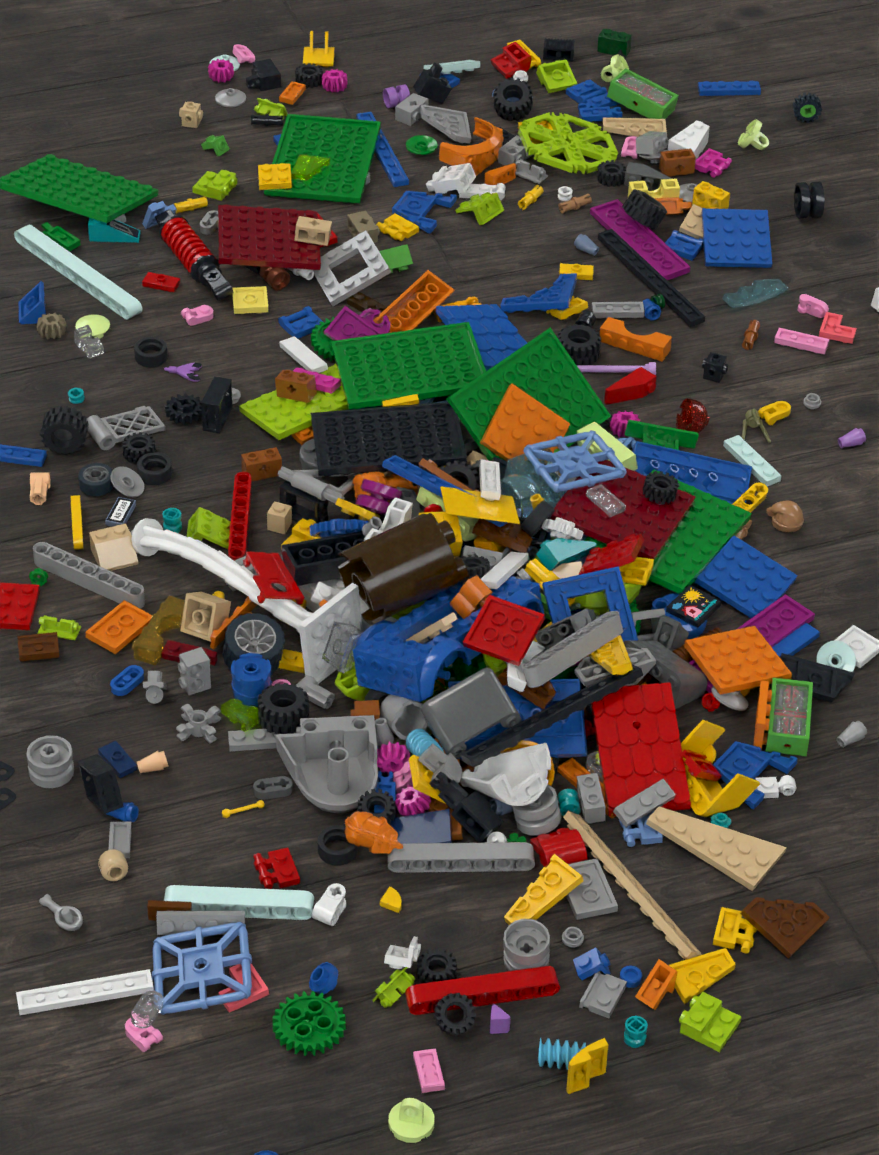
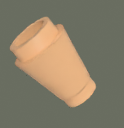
M156 751L137 761L140 773L161 771L169 767L164 751Z

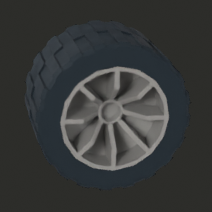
M247 613L238 616V618L231 621L225 633L223 646L225 665L231 671L232 662L234 660L236 662L240 655L257 653L262 655V658L266 661L267 659L270 661L272 675L279 668L283 655L285 635L282 627L274 619L260 613Z

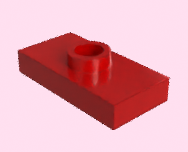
M148 272L142 281L144 287L175 292L180 284V278Z

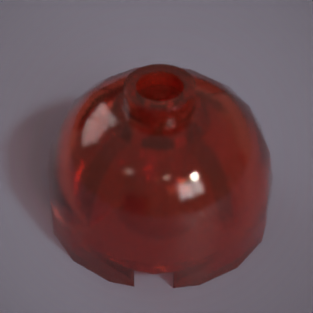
M689 398L683 400L679 407L682 408L681 414L677 413L676 417L677 429L701 432L709 422L706 407L697 400Z

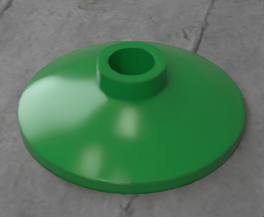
M417 135L406 141V148L414 154H430L437 149V141L429 136Z

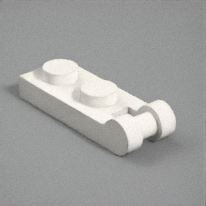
M498 183L497 185L470 184L464 193H459V198H470L475 194L480 196L490 192V194L497 193L499 199L503 200L506 187L503 183Z

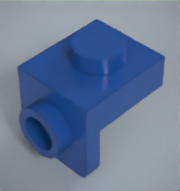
M596 947L573 959L577 974L581 980L599 971H602L605 975L611 974L608 967L611 964L605 953L601 954Z

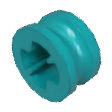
M72 388L68 391L71 403L79 404L85 400L83 389Z

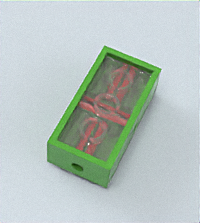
M626 68L611 81L607 97L649 119H666L675 110L679 96Z
M773 678L766 752L775 751L782 754L807 756L813 682Z

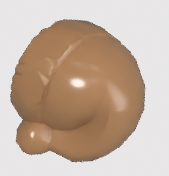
M793 501L777 502L772 507L767 508L766 513L772 517V525L779 531L795 532L804 523L803 512L800 506Z

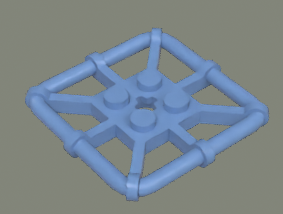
M592 430L566 437L557 436L553 440L526 445L523 450L528 460L534 466L535 472L541 475L547 485L556 493L584 486L592 487L596 483L623 478L627 473L623 464L615 456V451L607 446L603 439L596 434V431ZM585 440L581 447L569 449L566 446L568 443ZM595 441L603 452L590 454L588 449ZM555 446L560 450L556 453L542 451V449ZM538 459L550 461L552 464L544 465ZM609 459L616 468L598 464L597 462ZM559 471L561 477L558 481H554L548 473ZM596 472L602 474L598 476L589 475ZM579 476L582 478L581 480L566 483L570 478Z
M228 923L207 928L200 926L196 927L195 930L157 937L153 941L154 971L151 974L154 981L155 1004L159 1013L164 1015L166 1013H176L197 1008L204 1010L208 1009V1006L239 1001L244 998L247 999L251 995L252 979L250 964L252 963V955L249 954L248 932L244 923ZM226 933L218 943L203 945L204 937ZM239 936L241 954L223 957V950ZM196 939L197 947L181 950L171 943ZM161 950L178 958V966L162 968ZM200 964H204V968L197 969L200 967ZM241 964L243 985L225 975L224 967ZM179 976V983L164 997L163 980L168 977ZM222 983L236 992L207 997L206 986ZM199 987L200 999L172 1004L185 990Z

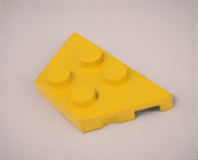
M338 498L335 505L342 507L341 511L351 516H355V514L360 515L358 518L360 520L369 522L372 517L380 518V515L341 498Z

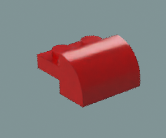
M516 41L503 47V53L491 59V64L506 79L512 77L516 71L522 70L527 72L531 65V56Z
M560 828L556 832L540 834L536 838L530 839V843L539 854L540 863L544 867L549 865L550 859L554 854L567 864L587 860L586 847L577 829Z

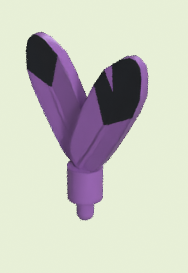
M189 363L179 367L169 366V368L165 367L164 370L169 371V373H177L190 381L198 382L200 377L194 371L199 370L202 364Z

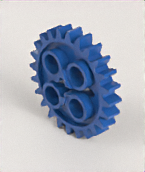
M331 519L330 522H319L309 526L310 535L324 538L359 532L369 522L360 519Z

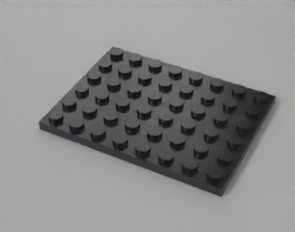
M448 402L311 413L318 476L329 477L339 474L386 472L388 469L382 467L383 461L394 455L418 467L422 458L427 461L429 459L434 461L438 467L447 466L446 463L451 462L452 464L454 461H459V463L464 461L467 463L459 418Z

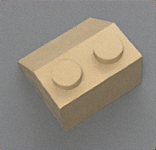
M126 524L89 532L91 551L98 566L113 571L138 564L137 554L132 545V535Z
M204 592L186 593L180 631L211 642L210 636L213 631L218 630L224 620L229 618L231 601Z

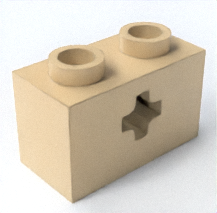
M299 216L294 241L328 246L332 221Z

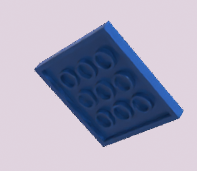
M702 208L705 266L772 267L768 210Z
M733 536L700 573L695 583L743 614L753 618L781 598L794 583L798 575L741 539Z

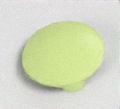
M91 314L80 318L76 322L75 327L79 336H94V338L100 339L104 337V333L109 329L110 322L104 316Z

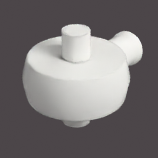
M496 831L488 836L485 843L507 842V839L503 833Z

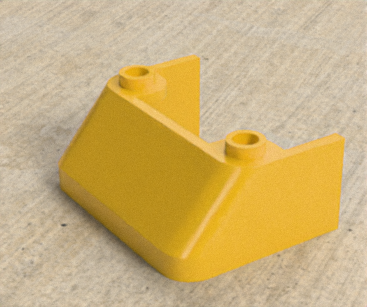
M702 720L681 742L682 752L689 750L707 756L705 760L713 763L716 758V750L712 744L724 733L725 729ZM684 758L691 808L699 816L708 817L738 808L760 785L759 781L737 773L722 789L718 781H706L703 778L693 777L688 771L689 767L686 765V759Z

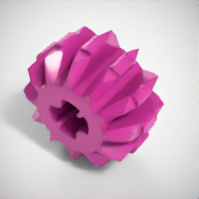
M218 58L216 61L212 60L208 66L209 78L213 81H218V83L230 81L234 75L233 63H230L229 60L225 61L224 58L222 60Z
M331 69V71L327 70L323 74L322 85L326 91L338 93L347 88V74L342 70Z
M626 410L613 414L610 421L613 435H618V438L629 437L625 436L628 420L640 422L638 415L633 414V411L626 412Z
M389 741L388 745L382 744L381 748L377 749V767L380 768L381 772H387L388 775L389 771L393 773L400 771L405 762L410 758L409 750L405 745H399L398 742L392 744Z
M408 784L406 789L401 788V793L396 794L395 806L400 815L404 817L425 813V810L430 809L429 804L432 801L430 796L414 789Z

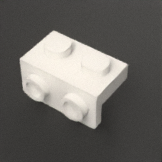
M413 937L409 948L390 945L385 954L384 963L389 964V967L395 969H402V966L411 968L413 961L417 962V958L420 955L421 944L417 943L418 937Z

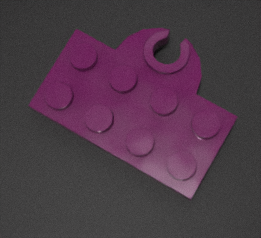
M344 306L325 329L324 334L333 341L390 333V321L387 315L383 317V322L380 324L373 321L374 318L379 317L380 310L369 308L358 315Z

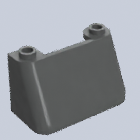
M484 668L429 699L421 707V712L430 731L443 748L445 754L451 753L456 759L460 758V754L466 751L465 742L494 725L501 723L503 727L510 728L522 721L520 714L491 668Z

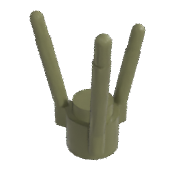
M755 409L748 410L745 414L746 419L743 420L741 438L745 440L747 426L752 428L760 426L767 442L771 443L769 435L760 419L759 412Z

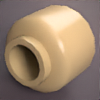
M112 849L105 851L100 856L98 865L102 876L106 880L118 881L126 876L128 864L121 851Z

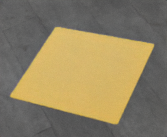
M440 487L446 514L520 524L512 496L500 495V500L489 501L481 497L478 491L465 490L471 493L468 494L457 488Z

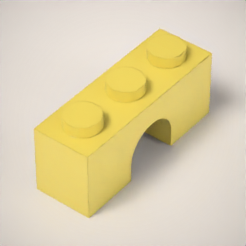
M677 179L661 180L659 188L654 191H648L645 181L629 182L628 197L633 189L643 191L653 198L679 197L680 186Z

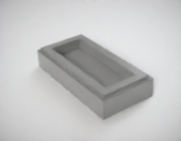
M110 822L108 850H119L124 854L125 858H130L131 822Z

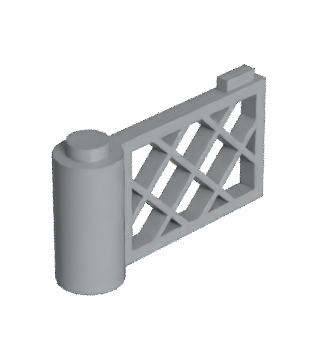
M150 406L137 407L135 410L104 418L92 415L86 420L89 423V434L102 450L111 449L115 443L124 441L127 435L133 436L135 432L136 435L139 432H142V435L145 433L149 435L165 430V425ZM142 414H149V417L141 416ZM126 418H131V419H134V420H133V421H129V420H125V419H126ZM137 420L143 421V422H146V423H145V424L137 423ZM114 422L117 423V425H112L108 423ZM149 423L155 424L157 426H149ZM121 424H122V425L129 426V428H124V427H120V426H121ZM133 427H134V428H139V429H141V430L136 431V430H132V429H133ZM116 432H121L125 434L118 436Z

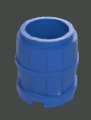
M247 653L240 655L236 662L235 660L232 662L231 685L234 699L242 708L249 710L258 709L259 694H262L264 689L272 685L270 678L272 672L271 664L268 659L266 661L262 658V655L257 653Z

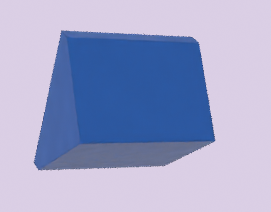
M42 281L19 301L20 324H36L38 318L42 317V314L46 315L44 283Z

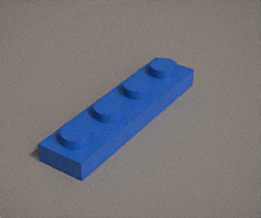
M759 81L698 82L697 87L699 96L760 95L761 93Z

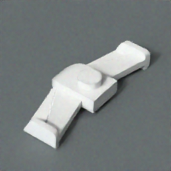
M533 641L520 666L506 662L508 666L507 680L509 687L523 692L527 682L522 667L542 654L545 649L544 646Z

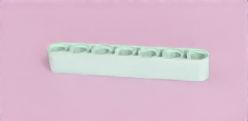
M171 885L165 890L164 901L192 902V911H245V918L307 920L312 917L314 895L309 891Z

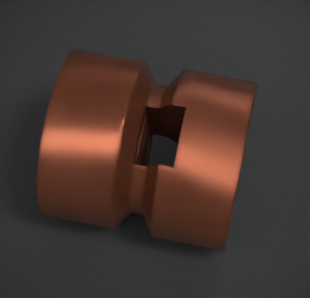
M260 268V276L274 290H282L289 284L290 275L284 268Z

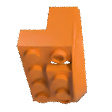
M475 117V131L473 135L486 141L469 146L442 142L440 144L439 160L451 166L471 163L477 176L498 160L499 148L502 147L503 129Z

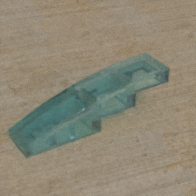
M779 279L754 280L752 286L739 287L737 293H725L723 300L732 308L745 307L771 299L787 291L789 287Z

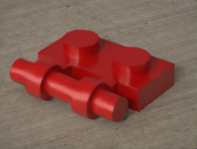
M288 847L268 852V859L262 858L260 853H256L253 856L255 860L253 864L255 869L259 871V880L265 889H272L273 883H278L279 889L300 884V877ZM272 869L273 873H270L267 870Z

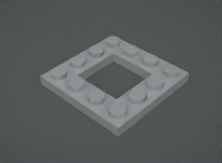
M366 230L321 256V269L313 270L316 279L332 306L337 305L391 273V270ZM360 253L368 267L339 284L331 269Z

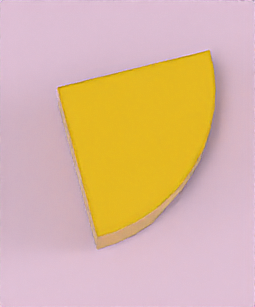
M389 886L380 900V906L400 913V894Z

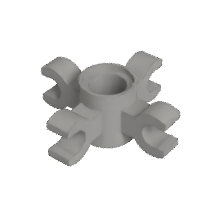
M189 704L181 707L184 711L181 716L185 721H188V723L180 724L176 727V730L180 732L177 734V737L181 741L186 740L191 734L195 737L204 736L208 743L217 740L213 735L216 733L215 728L209 726V724L217 723L221 720V717L218 715L221 710L217 706L211 707L207 712L193 710Z

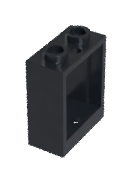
M214 376L201 402L203 431L220 434L233 408L232 379Z
M287 480L279 486L280 503L292 506L293 521L299 522L302 518L305 520L312 519L316 523L328 521L329 502L327 499L322 501L305 491L292 487L291 482ZM297 496L314 503L315 511L297 504Z
M98 754L79 760L78 764L87 799L104 814L124 807L114 768Z

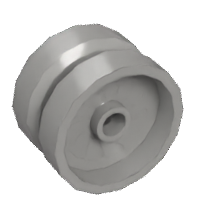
M44 736L34 740L29 745L26 753L28 773L35 785L43 788H56L70 781L74 774L73 751L66 739L59 736Z
M550 785L546 786L544 792L534 802L524 806H512L518 830L527 835L549 833L560 824L562 818L556 791Z

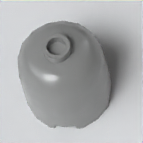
M390 694L383 700L380 706V718L387 720L390 730L400 739L406 740L412 730H426L428 726L421 712L423 704L418 701Z

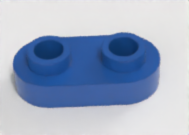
M131 665L125 668L111 680V692L116 696H124L131 692L144 680V670L142 667Z

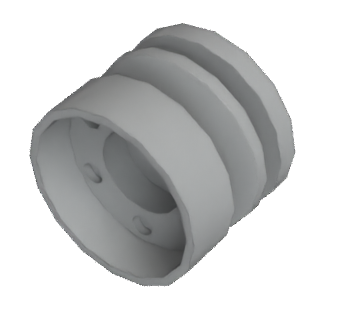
M534 919L516 920L507 927L504 932L503 955L504 964L508 971L549 966L550 935L548 929L542 923Z

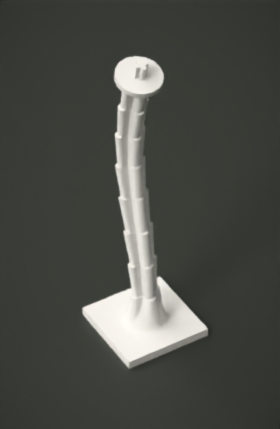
M145 518L135 525L131 540L133 548L138 554L151 556L160 550L198 563L203 568L223 578L232 587L249 596V600L271 612L275 618L296 628L297 632L300 633L305 676H312L318 684L354 656L353 649L363 633L358 585L351 583L314 613L308 612L291 599L265 598L264 603L260 604L257 596L260 595L261 591L253 579L254 574L245 566H240L222 551H217L199 540L183 536L168 529L164 531L160 523L155 519Z

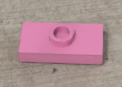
M436 1048L414 1051L413 1058L422 1093L445 1090Z

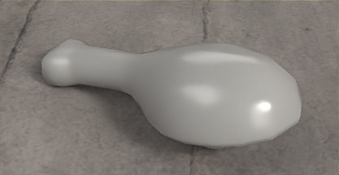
M48 894L39 899V903L42 906H46L54 912L55 921L62 929L75 931L82 926L83 916L77 908L59 906Z

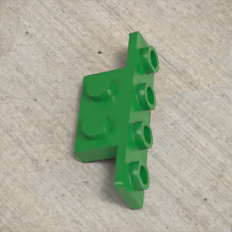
M628 420L625 429V436L639 438L644 443L679 450V446L694 449L699 437L697 432Z

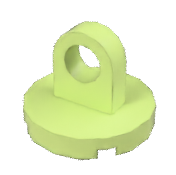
M619 54L612 56L611 65L605 66L602 69L601 78L605 82H611L625 68L629 70L624 57L619 56ZM605 72L612 73V76H607Z
M756 119L746 127V133L741 134L738 140L740 147L745 148L751 144L759 150H764L769 145L768 138L760 132L762 122Z
M405 1098L391 1109L388 1127L398 1140L416 1143L421 1141L422 1138H427L431 1135L434 1129V1114L432 1109L425 1103L414 1098Z

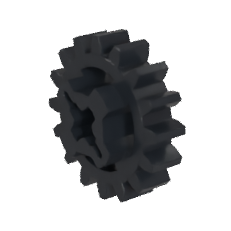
M186 393L184 396L177 394V398L171 397V401L167 400V405H165L166 417H170V421L175 420L176 424L182 422L183 425L186 422L192 424V420L199 421L198 417L202 418V401H200V397L194 398L193 394L188 396Z

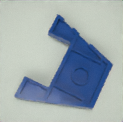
M405 191L393 206L392 213L405 218L419 226L420 229L431 234L437 226V220L429 219L425 216L434 204L451 208L457 201V195L451 194V197H446L442 193H436L435 196L427 195V192Z
M735 741L713 765L721 774V779L728 784L737 773L755 780L768 765L788 774L797 764L798 758L790 756V758L780 756L781 753L775 751L772 753L761 751L760 747ZM755 789L744 802L754 810L764 799L765 793Z

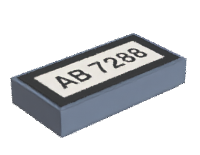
M118 497L105 520L106 526L113 527L126 524L136 507V500Z

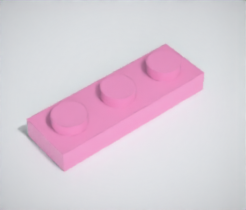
M779 328L774 343L825 354L829 345V339Z

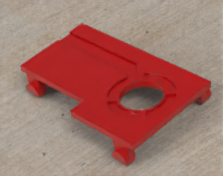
M246 552L247 556L243 560V564L245 567H249L252 564L258 574L253 575V579L261 591L260 595L257 596L260 604L264 603L265 598L293 599L298 605L303 604L305 597L278 553ZM271 584H280L284 586L287 591H277L272 587Z

